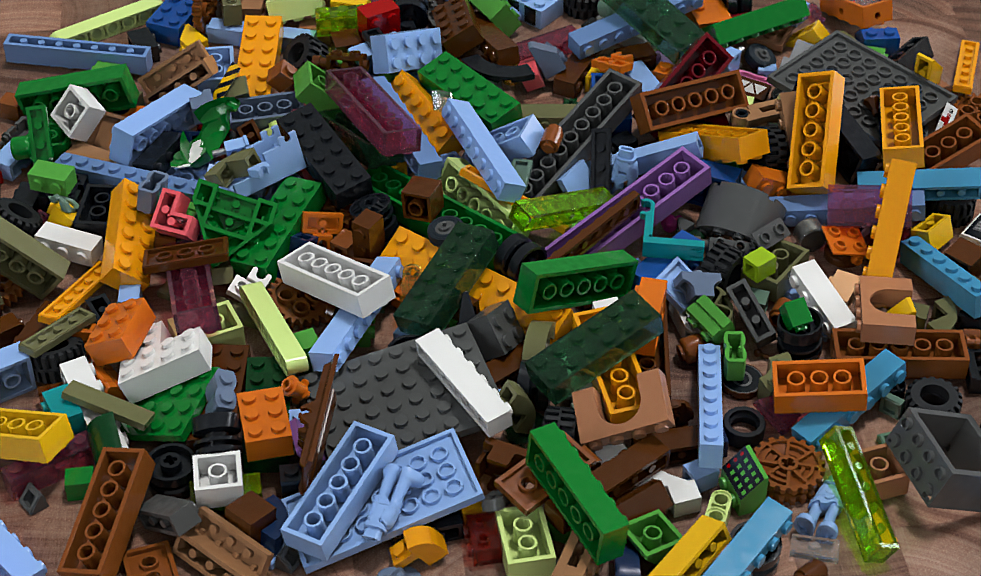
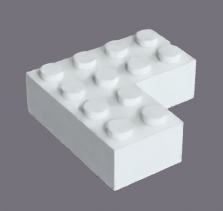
M163 321L153 323L135 357L120 361L118 386L127 400L134 404L212 370V345L200 326L194 329L189 328L182 334L172 337Z

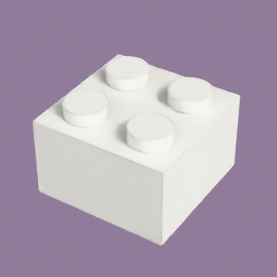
M70 84L50 115L69 138L87 142L106 113V110L88 89Z
M240 450L192 455L194 492L198 509L203 506L208 508L226 507L244 495Z

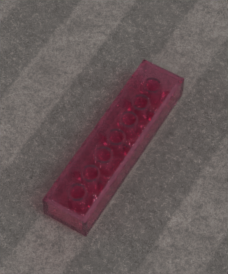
M362 66L326 70L325 92L382 156L391 157L394 154H412L413 152L420 151L422 128Z
M203 235L198 236L197 241L204 240ZM182 239V240H177L176 242L165 243V244H162V245H163V247H164V246H170V245L188 243V242H191V241ZM210 265L166 271L177 336L189 328L194 329L198 326L207 334L222 329Z

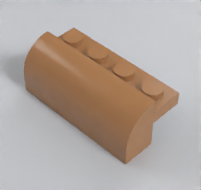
M199 39L137 80L147 94L143 99L149 105L184 83L195 88L218 73V66L213 55H209Z
M207 506L199 507L198 514L202 521L180 537H177L172 550L174 554L205 576H272L268 569L274 554Z

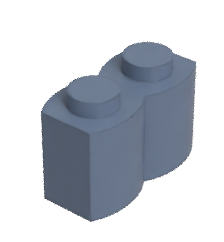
M153 170L148 173L146 180L139 184L136 208L138 211H142L145 214L155 212L163 187L168 188L169 175L167 173Z
M217 369L206 386L205 394L208 403L205 413L232 412L234 410L237 399L234 392L236 376L233 371Z

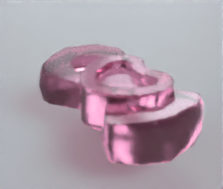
M810 3L809 11L811 15L809 18L819 20L821 23L825 22L826 19L822 16L819 7L814 3Z

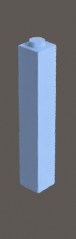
M212 17L210 23L205 28L208 42L240 46L244 21H242V25L224 26L222 18ZM283 26L284 34L281 52H285L290 41L302 33H308L317 39V30Z
M698 132L634 148V154L637 156L636 160L638 162V174L647 173L682 146L699 159L703 158L704 146ZM612 154V171L616 154ZM590 160V161H587L586 164H587V166H588V168H589V170H590V172H591V160Z

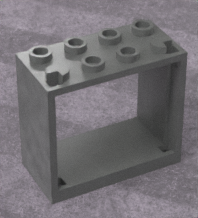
M908 407L885 442L927 507L981 512V428L969 414Z

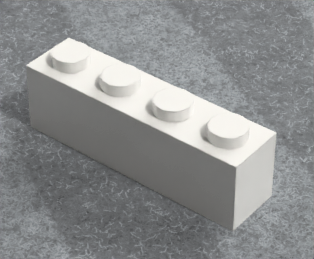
M815 259L792 267L789 277L791 287L796 289L800 298H805L808 307L817 310L823 318V333L829 339L832 328H856L857 320H855V316Z

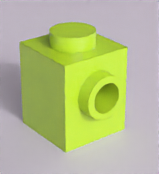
M761 246L743 257L742 273L754 282L759 283L776 273L777 256Z

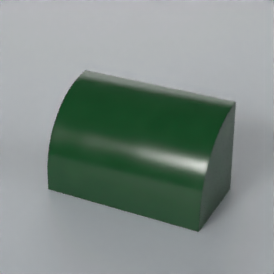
M113 411L99 415L90 421L87 426V434L95 465H97L103 447L122 448Z

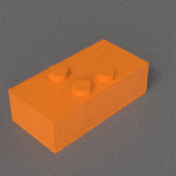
M703 0L702 7L684 14V19L696 40L698 37L695 30L732 18L722 0Z
M864 358L772 361L774 414L867 411L868 393Z

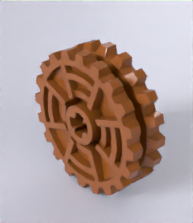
M779 436V439L770 437L768 442L761 441L759 447L753 449L769 477L767 498L770 497L773 500H777L781 505L784 502L795 505V502L798 501L804 504L806 499L811 500L824 482L823 476H825L826 471L825 460H822L821 452H815V446L806 445L805 440L797 441L792 436L789 439H785L784 436Z

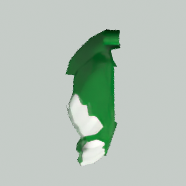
M223 97L199 106L194 111V114L203 124L202 130L190 143L184 131H182L180 138L181 150L173 156L174 159L171 161L170 167L179 169L188 167L199 168L212 161L214 158L212 151L219 149L230 131V112L237 111L240 100L234 97Z

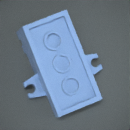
M278 125L270 128L272 129L271 136L267 135L266 130L259 132L262 140L245 147V149L254 147L262 162L247 169L248 177L235 178L228 186L230 192L247 197L306 168L296 131L288 132L290 138L287 142L284 140L285 137L281 136Z

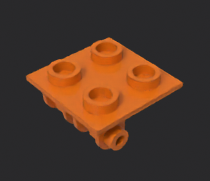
M821 226L833 255L851 256L852 264L856 266L862 264L868 247L859 228Z

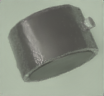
M816 218L802 220L793 230V237L796 240L794 244L809 249L810 252L821 249L827 242L821 226H826V224L822 225Z

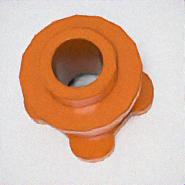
M290 375L282 381L281 386L284 396L292 397V403L298 404L310 395V391H308L309 381L307 379L299 381L296 376Z

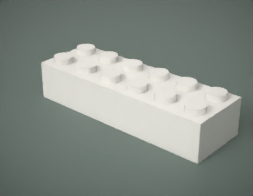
M310 241L277 261L283 283L363 319L396 298L390 275Z

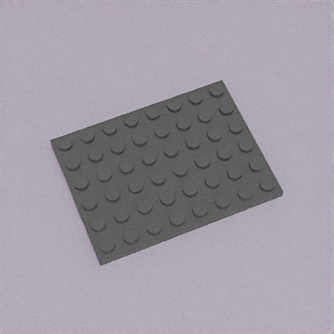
M838 30L767 76L769 84L783 92H792L798 79V74L835 70L845 78L844 106L857 120L866 134H868L873 143L881 149V111L880 116L873 117L872 113L862 105L863 100L873 95L880 97L879 88L919 85L922 127L940 115L947 102L953 105L957 102L958 98L952 92Z
M467 322L441 330L444 335L447 334L456 348L459 347L464 358L474 364L479 375L483 374L488 385L492 389L495 388L499 393ZM416 339L345 361L339 371L335 372L333 389H335L337 401L325 452L329 458L354 421L394 435L398 450L453 427L458 438L481 431L482 429L419 357ZM321 371L298 376L299 381L302 379L309 381L308 391H310V395L306 399L307 403L314 401L316 398L322 374Z

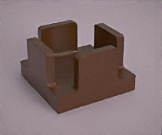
M487 436L483 442V451L475 463L476 478L480 479L483 474L492 476L487 484V490L493 491L497 489L494 486V480L525 459L527 449ZM526 482L522 484L524 488L528 485Z

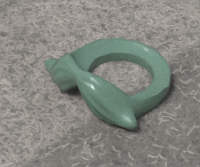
M58 194L48 196L52 203L59 202L62 211L66 213H75L79 208V204L69 197Z

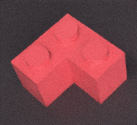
M163 187L150 227L160 234L191 242L197 241L201 229L199 220L186 214L191 199L180 191Z

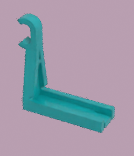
M648 198L641 199V206L650 208V211L640 212V219L645 220L642 257L675 259L678 256L681 260L703 261L705 241L652 237L655 202Z

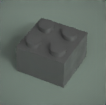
M509 300L490 305L467 321L485 361L506 355L525 340L524 330L520 326Z

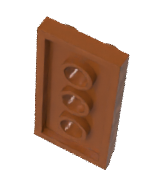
M565 432L567 440L572 446L576 447L579 456L584 463L589 465L591 472L601 466L603 461L586 445L580 446ZM525 458L494 480V486L525 516H528L544 504L549 496L525 463ZM525 482L532 483L534 487L527 489L522 484Z
M168 540L127 550L124 553L122 561L127 576H179Z

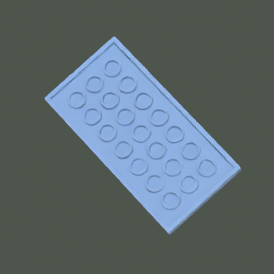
M454 427L398 450L399 453L392 463L397 464L401 469L403 466H408L423 475L425 481L419 489L409 488L403 499L399 517L387 535L381 537L379 543L366 541L362 538V535L365 531L363 526L367 520L375 493L379 494L384 477L381 478L327 562L298 551L306 574L399 536L410 527L425 525L484 500L483 491ZM397 484L394 485V487H393V489H392V491H391V493H390V495H389V498H388L389 501H390L391 498H392V495H393V493H394V490H395ZM299 492L281 499L287 509L288 517L302 498Z

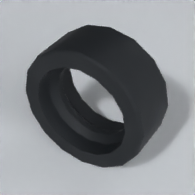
M741 406L728 410L724 415L723 428L729 441L728 444L742 449L747 445L753 448L763 441L766 421L759 411ZM744 422L751 424L756 430L743 433L733 429L731 425Z

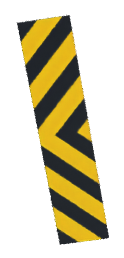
M234 62L231 63L212 95L214 100L225 96L241 68Z

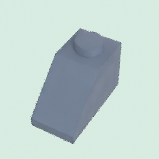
M534 41L528 42V49L546 79L566 69L567 58L563 51L559 52L557 47Z

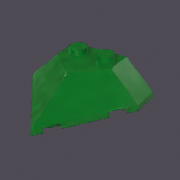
M198 179L192 197L204 240L228 236L229 257L273 223L279 205L262 198L256 200L221 189L218 184L203 179ZM222 262L211 264L212 269L216 268Z

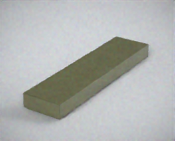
M78 307L19 343L18 350L33 358H37L95 322L96 314Z
M72 380L62 391V399L99 414L113 411L115 420L142 431L149 426L155 417V412L75 380Z

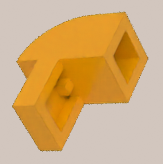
M424 525L404 530V538L389 548L393 565L396 568H404L418 558L430 566L449 554L444 536L436 529Z

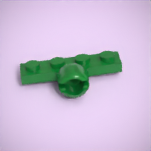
M47 105L25 107L28 134L12 137L10 149L15 160L32 159L34 165L38 159L48 161L50 157L54 158Z

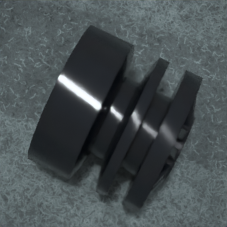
M373 193L353 202L349 209L352 221L366 208L383 215L385 242L391 240L400 225L394 214L390 197L384 193Z
M811 307L808 308L813 322L808 326V330L797 334L795 331L788 332L781 314L778 315L777 351L779 354L789 352L792 361L815 360L822 353L823 318L817 310Z
M212 412L201 414L191 419L192 435L200 439L193 443V447L196 450L194 455L240 450L241 457L244 455L243 448L240 446L242 438L233 436L241 432L239 414L235 412Z

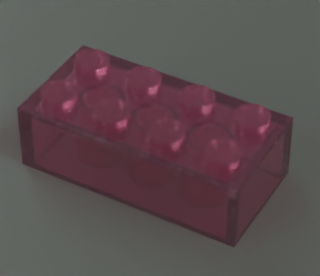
M828 184L827 226L872 228L873 225H877L878 218H875L877 204L882 205L883 198H879L881 185ZM913 186L903 229L912 228Z

